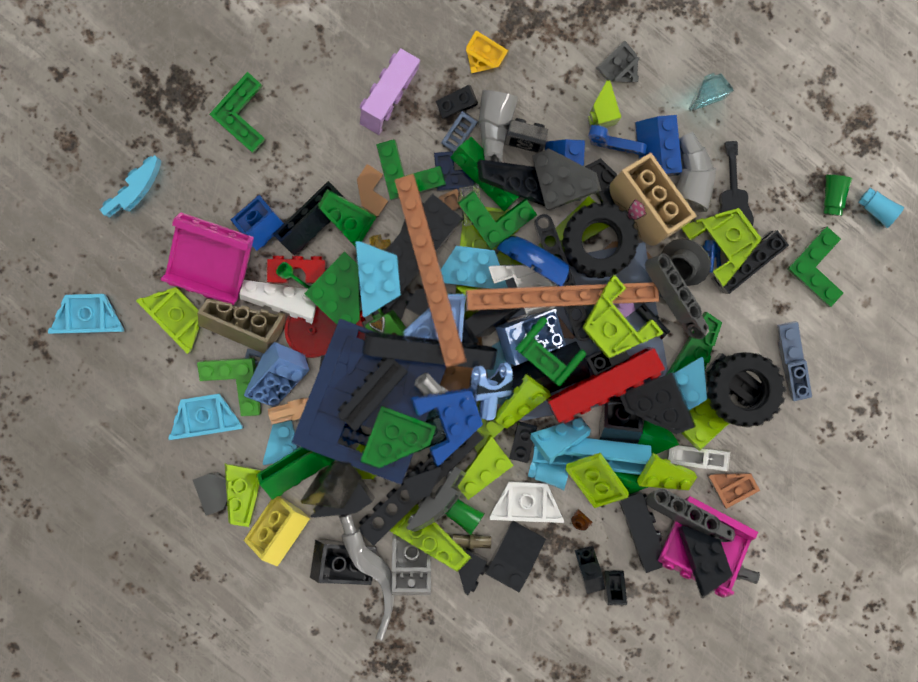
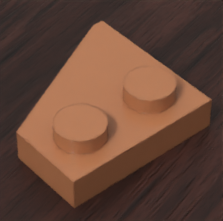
M751 473L707 475L726 509L760 491Z

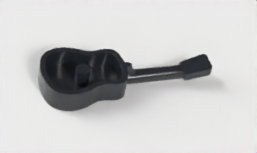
M726 141L724 144L726 154L729 156L730 190L720 194V210L718 214L740 208L753 226L754 217L748 205V193L745 190L738 189L736 156H738V142Z

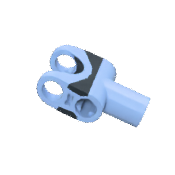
M507 362L500 363L496 373L490 378H486V371L482 365L475 366L472 370L469 389L472 391L474 400L480 401L479 414L481 419L493 420L496 417L498 398L511 395L513 374L511 366Z

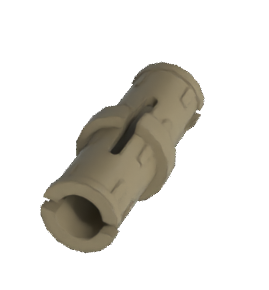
M453 534V540L460 547L491 549V536Z

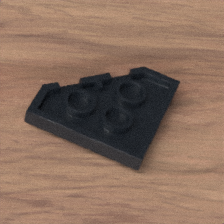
M674 372L644 383L639 387L629 389L620 396L626 412L641 417L656 426L663 427L674 434H679L696 427Z

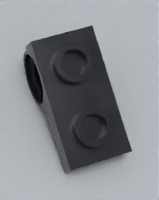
M467 85L436 100V104L442 119H446L456 113L477 106L478 101L471 85Z
M518 421L509 459L528 463L533 446L530 436L531 433L537 431L536 425Z

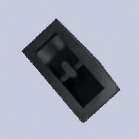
M605 571L604 600L606 604L627 605L624 571Z

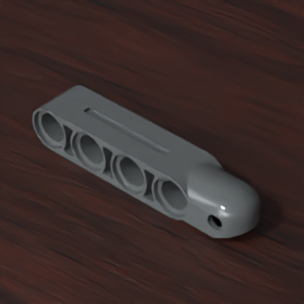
M660 254L648 259L645 262V269L676 319L682 324L689 336L695 339H703L709 332L708 324L702 316L699 304L671 259L666 254Z
M663 488L648 494L647 504L657 512L684 526L717 538L721 542L734 541L735 531L728 525L720 522L713 514ZM656 495L659 496L660 502L657 501ZM673 504L677 507V511L674 510ZM690 513L693 515L694 520L691 519Z

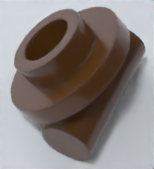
M579 509L575 511L571 518L573 526L582 531L587 530L593 523Z

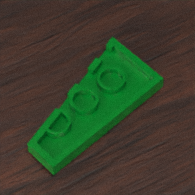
M704 312L702 316L708 324V334L703 339H695L689 336L667 374L676 373L701 357L704 358V368L706 369L707 363L710 362V354L713 346L716 344L722 322L708 312Z

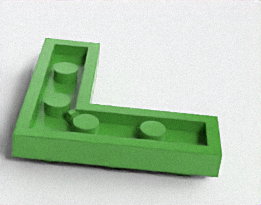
M254 357L197 362L200 381L236 379L241 416L261 414L260 402L244 396L256 370Z

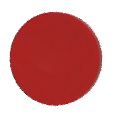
M317 306L312 324L306 322L304 318L298 317L296 319L289 314L285 322V338L291 349L305 354V357H321V355H325L337 324Z

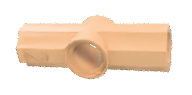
M308 398L287 402L288 404L269 408L268 415L271 424L291 419L292 421L300 419Z

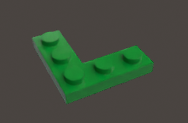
M247 72L209 115L248 150L254 153L266 139L241 118L238 113L263 85Z
M393 139L376 144L390 200L399 198L395 179L405 177L397 143ZM441 166L413 173L419 193L446 185Z
M474 191L457 202L491 250L537 216V213L527 199L522 200L496 221H494Z
M826 226L787 270L828 307H832L844 292L819 271L816 266L835 247L841 238Z

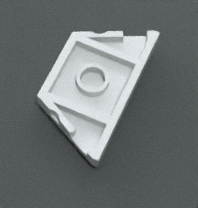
M509 481L490 514V520L564 523V519L547 483Z

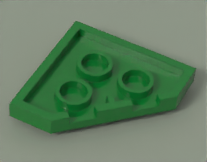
M343 252L304 293L335 324H338L340 319L353 324H357L360 320L358 264L346 252Z
M381 406L360 462L379 469L430 446L436 426Z

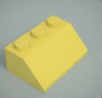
M277 496L271 499L243 541L261 560L278 567L310 518L294 504L282 496Z

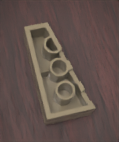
M206 299L197 312L200 327L263 354L277 341L285 328V314L278 313L277 315L263 309L261 311L251 310L247 306L236 307L232 306V303Z

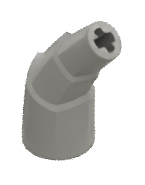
M482 90L479 127L481 129V143L485 160L502 161L503 145L505 144L510 122L514 116L518 100L517 96L497 91Z
M691 132L679 138L680 147L683 152L684 169L680 174L676 188L693 211L707 212L711 202L716 168L713 167L706 148L700 144L695 134Z

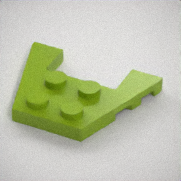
M740 208L719 213L706 219H698L681 228L689 240H693L703 232L708 231L729 261L713 271L714 276L722 287L729 282L762 239Z
M616 275L609 279L583 326V330L607 358L663 334V331L653 320H649L642 328L636 331L612 303L626 289Z

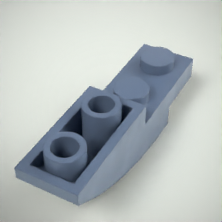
M797 321L777 325L780 340L778 342L779 352L792 401L812 398L799 324Z

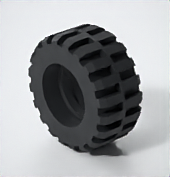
M595 202L580 208L579 211L572 215L563 232L562 247H564L565 256L569 260L568 263L574 266L577 272L586 274L590 278L611 277L622 271L635 257L636 248L639 244V240H637V235H639L638 229L634 227L635 222L633 218L630 219L627 216L629 213L625 210L621 211L619 206L615 204L613 206L608 205V202H602L601 204ZM604 223L616 232L618 246L611 256L603 259L594 258L583 248L582 235L591 224Z
M734 353L724 357L722 361H718L715 365L716 368L711 370L709 374L710 380L706 384V387H708L707 398L710 399L711 403L709 405L716 411L715 414L719 418L724 419L725 422L742 427L761 426L765 421L769 422L772 420L773 415L778 414L781 410L779 406L784 404L785 401L783 392H786V386H783L782 383L785 379L783 375L779 374V367L773 365L771 359L765 358L758 353ZM742 371L753 372L759 377L762 384V395L759 401L749 408H741L735 405L729 395V384L732 378Z

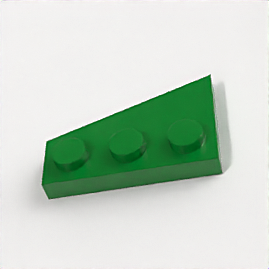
M328 189L318 204L321 211L355 248L356 241L362 242L376 219L375 214Z

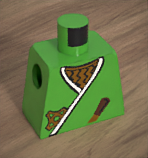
M381 308L371 313L373 320L365 324L366 329L395 335H403V331L406 329V326L393 310L384 314Z

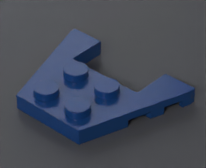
M470 389L449 391L438 395L428 394L424 397L414 396L411 398L416 414L419 416L436 408L447 440L429 448L433 461L437 466L445 461L483 425Z

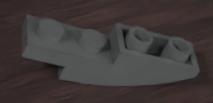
M456 466L454 469H451L446 476L447 480L444 485L437 489L436 497L427 496L420 501L418 511L408 520L409 525L407 529L416 532L441 518L461 496L462 493L456 490V488L466 475V472Z

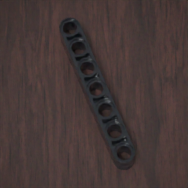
M547 214L539 215L534 221V227L542 249L553 255H559L568 264L552 218ZM541 218H545L548 221V227L545 229L538 225V221ZM547 236L554 238L555 244L553 247H548L545 244ZM570 267L568 281L563 286H576ZM563 306L575 338L583 342L590 339L588 334L584 338L578 335V330L584 326L588 319L584 306ZM574 309H578L581 312V317L578 320H574L571 316Z
M379 332L365 333L362 353L365 355L446 365L439 340ZM461 343L467 362L454 366L474 368L475 366L482 365L485 370L494 369L498 351L496 348Z

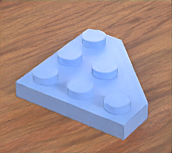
M448 294L462 343L465 295ZM430 307L403 331V336L439 340Z

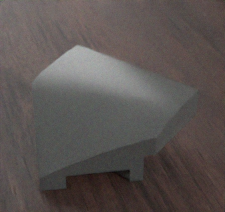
M623 41L596 69L611 82H638V61L640 57H637V54L628 43Z
M217 472L193 479L206 516L226 508V478Z

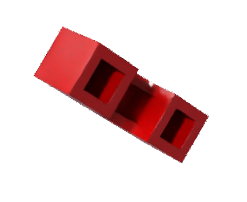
M273 256V259H267V282L289 284V278L283 279L276 274L278 266L282 262H287L292 266L293 270L302 269L305 272L307 284H314L327 270V261L322 260L323 257L311 256V260H303V256H292V259H284V256Z

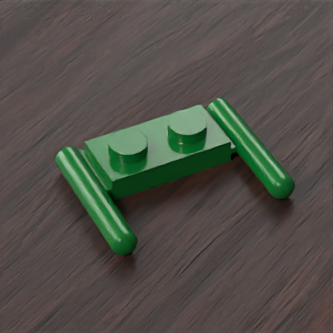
M541 317L515 349L558 386H561L586 356V352L580 350L571 362L565 366L534 339L547 323V319Z

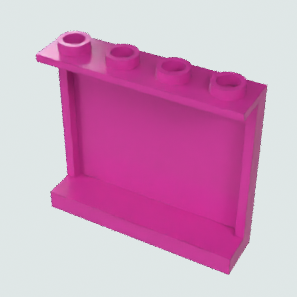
M180 212L173 219L172 226H175L166 273L161 277V281L167 282L171 286L182 287L188 292L202 294L206 298H214L234 305L240 297L254 237Z
M689 496L685 499L686 501L713 514L720 522L728 525L735 531L734 541L721 542L733 576L714 590L716 595L723 598L734 595V591H732L733 585L752 540L756 539L758 532ZM690 513L691 519L694 520L693 515ZM674 521L658 561L663 563L662 566L666 569H674L680 572V576L683 578L695 580L678 530L683 525Z

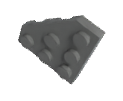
M551 149L532 155L546 210H553L601 191L597 173Z

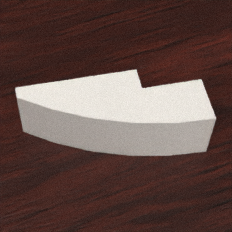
M678 445L669 449L668 460L672 464L728 471L731 452L708 448L698 451L692 446Z

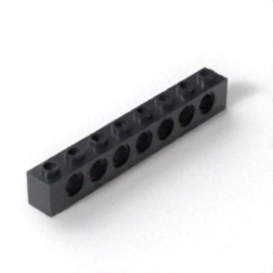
M479 430L466 440L465 445L459 446L452 453V458L446 459L440 464L443 468L436 484L484 438V435ZM431 453L427 454L428 460L424 463L420 461L413 469L421 472L426 470L425 467L430 463H434ZM404 479L397 490L393 488L386 495L388 499L384 503L380 501L372 509L374 513L370 517L366 514L359 521L360 526L358 529L373 546L421 500L411 502L410 498L404 499L401 496V491L407 490ZM388 504H395L398 510L396 512H390L388 510ZM381 517L384 524L381 526L376 525L374 518Z

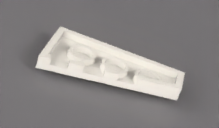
M244 280L240 291L241 300L262 307L264 305L269 306L273 311L289 313L291 317L296 319L298 317L304 318L306 322L311 324L317 307L304 294L308 290L306 288Z

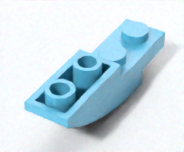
M155 155L153 157L150 156L143 161L141 167L131 170L125 179L129 186H124L117 192L118 195L113 199L109 198L102 204L103 207L99 210L103 215L110 218L121 208L126 211L132 210L151 188L162 161Z

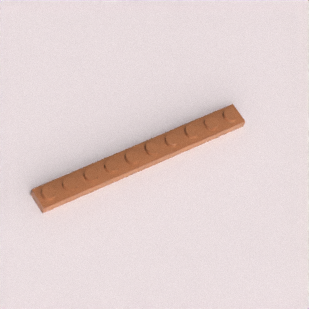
M411 174L395 179L446 367L467 362L415 176Z
M654 282L625 283L623 285L626 289L612 301L613 304L659 302V290ZM607 284L466 290L467 311L595 305Z

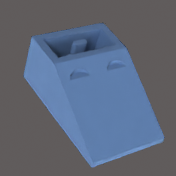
M556 309L496 326L507 363L518 365L528 361L515 348L541 317H545L547 323L534 339L549 352L566 345Z
M274 342L262 355L244 396L272 407L277 406L309 372L310 369L305 354Z

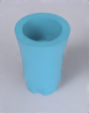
M871 187L858 201L859 204L864 206V209L875 216L886 228L893 224L905 208L885 197L880 192L873 190Z
M532 459L528 477L535 478L537 481L550 484L564 491L568 472L566 471V466L533 462Z

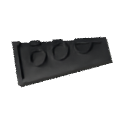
M482 159L477 162L479 181L545 206L535 167Z

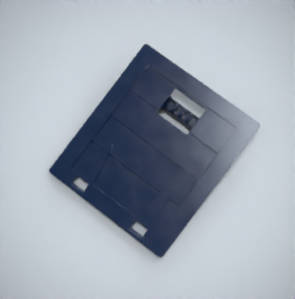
M340 319L291 442L389 481L402 484L413 454L378 469L360 462L363 456L362 452L338 444L339 438L342 437L363 446L367 445L370 435L344 426L345 422L337 416L340 413L338 408L345 401L349 403L353 398L351 396L352 392L358 386L360 388L363 387L366 383L364 381L366 376L371 371L373 373L379 368L377 364L383 358L362 353L364 340L357 338L358 331L362 333L374 331ZM394 359L408 372L362 425L373 429L381 406L426 422L429 411L419 416L416 414L411 400L414 396L424 397L415 386V380L420 375L428 373L440 385L446 365Z

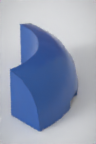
M518 236L508 237L497 247L499 251L529 268L533 265L535 272L561 287L568 276L569 265L524 238Z

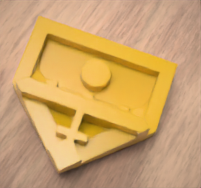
M476 30L466 46L471 74L498 68L509 50Z

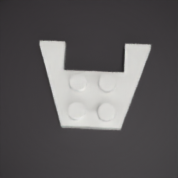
M526 265L488 266L494 284L513 277L517 288L557 286L549 279L535 272L533 265L531 268ZM554 307L524 308L526 314L507 320V322L551 310Z

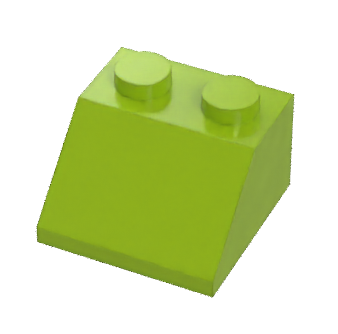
M610 80L606 81L589 113L588 122L590 126L599 125L608 128L617 125L621 119Z

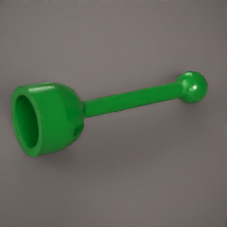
M282 262L278 266L276 274L281 278H292L306 289L311 287L293 275V268L287 262Z

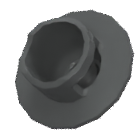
M684 238L672 240L664 247L661 253L668 255L687 286L698 285L710 273L711 262L708 253L693 240Z

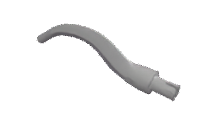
M351 514L340 515L339 518L344 530L342 539L353 564L359 571L377 580L381 586L384 597V615L376 639L383 641L394 605L391 571L383 559L365 546L360 529L355 528Z

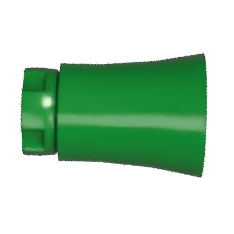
M827 174L825 175L826 187L823 204L825 207L823 214L842 216L853 178Z
M458 499L445 514L471 536L485 513L474 509Z

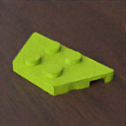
M178 287L136 300L187 354L191 352L200 327L197 315L199 309Z

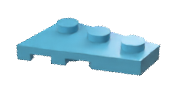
M580 417L567 423H561L533 432L530 439L550 465L557 456H562L568 448L576 446L590 435L591 429Z

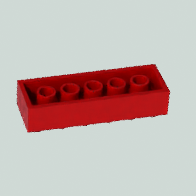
M647 347L629 356L630 359L596 376L593 374L591 377L579 381L549 397L546 401L555 419L559 423H567L574 419V415L578 413L583 415L591 411V407L595 404L601 406L609 401V397L614 395L619 397L627 392V388L639 387L644 384L643 380L647 378L654 379L662 375L661 371L665 370L655 348Z

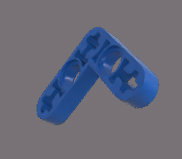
M590 126L588 136L592 145L636 155L646 154L647 144L609 136L608 129L603 126Z

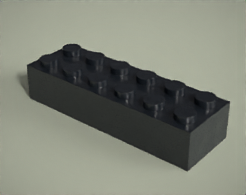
M432 193L423 204V208L437 253L463 221V218ZM407 225L386 249V252L397 256L401 295L420 273ZM400 296L390 301L385 306L388 309H391V307L396 303Z

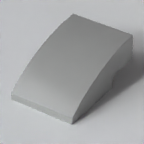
M393 534L392 595H431V556Z

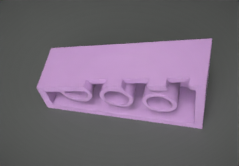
M401 48L397 54L394 53L391 56L389 67L382 70L378 84L374 83L369 91L370 96L368 99L364 98L359 107L361 109L360 125L377 135H380L383 130V121L389 120L394 108L393 104L399 103L404 92L402 89H407L419 69L420 59Z

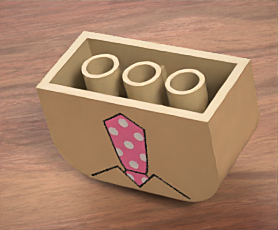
M652 153L623 169L610 183V193L613 201L619 206L621 211L625 210L629 213L627 216L630 219L633 218L635 222L634 227L638 229V236L648 245H657L696 217L694 211Z

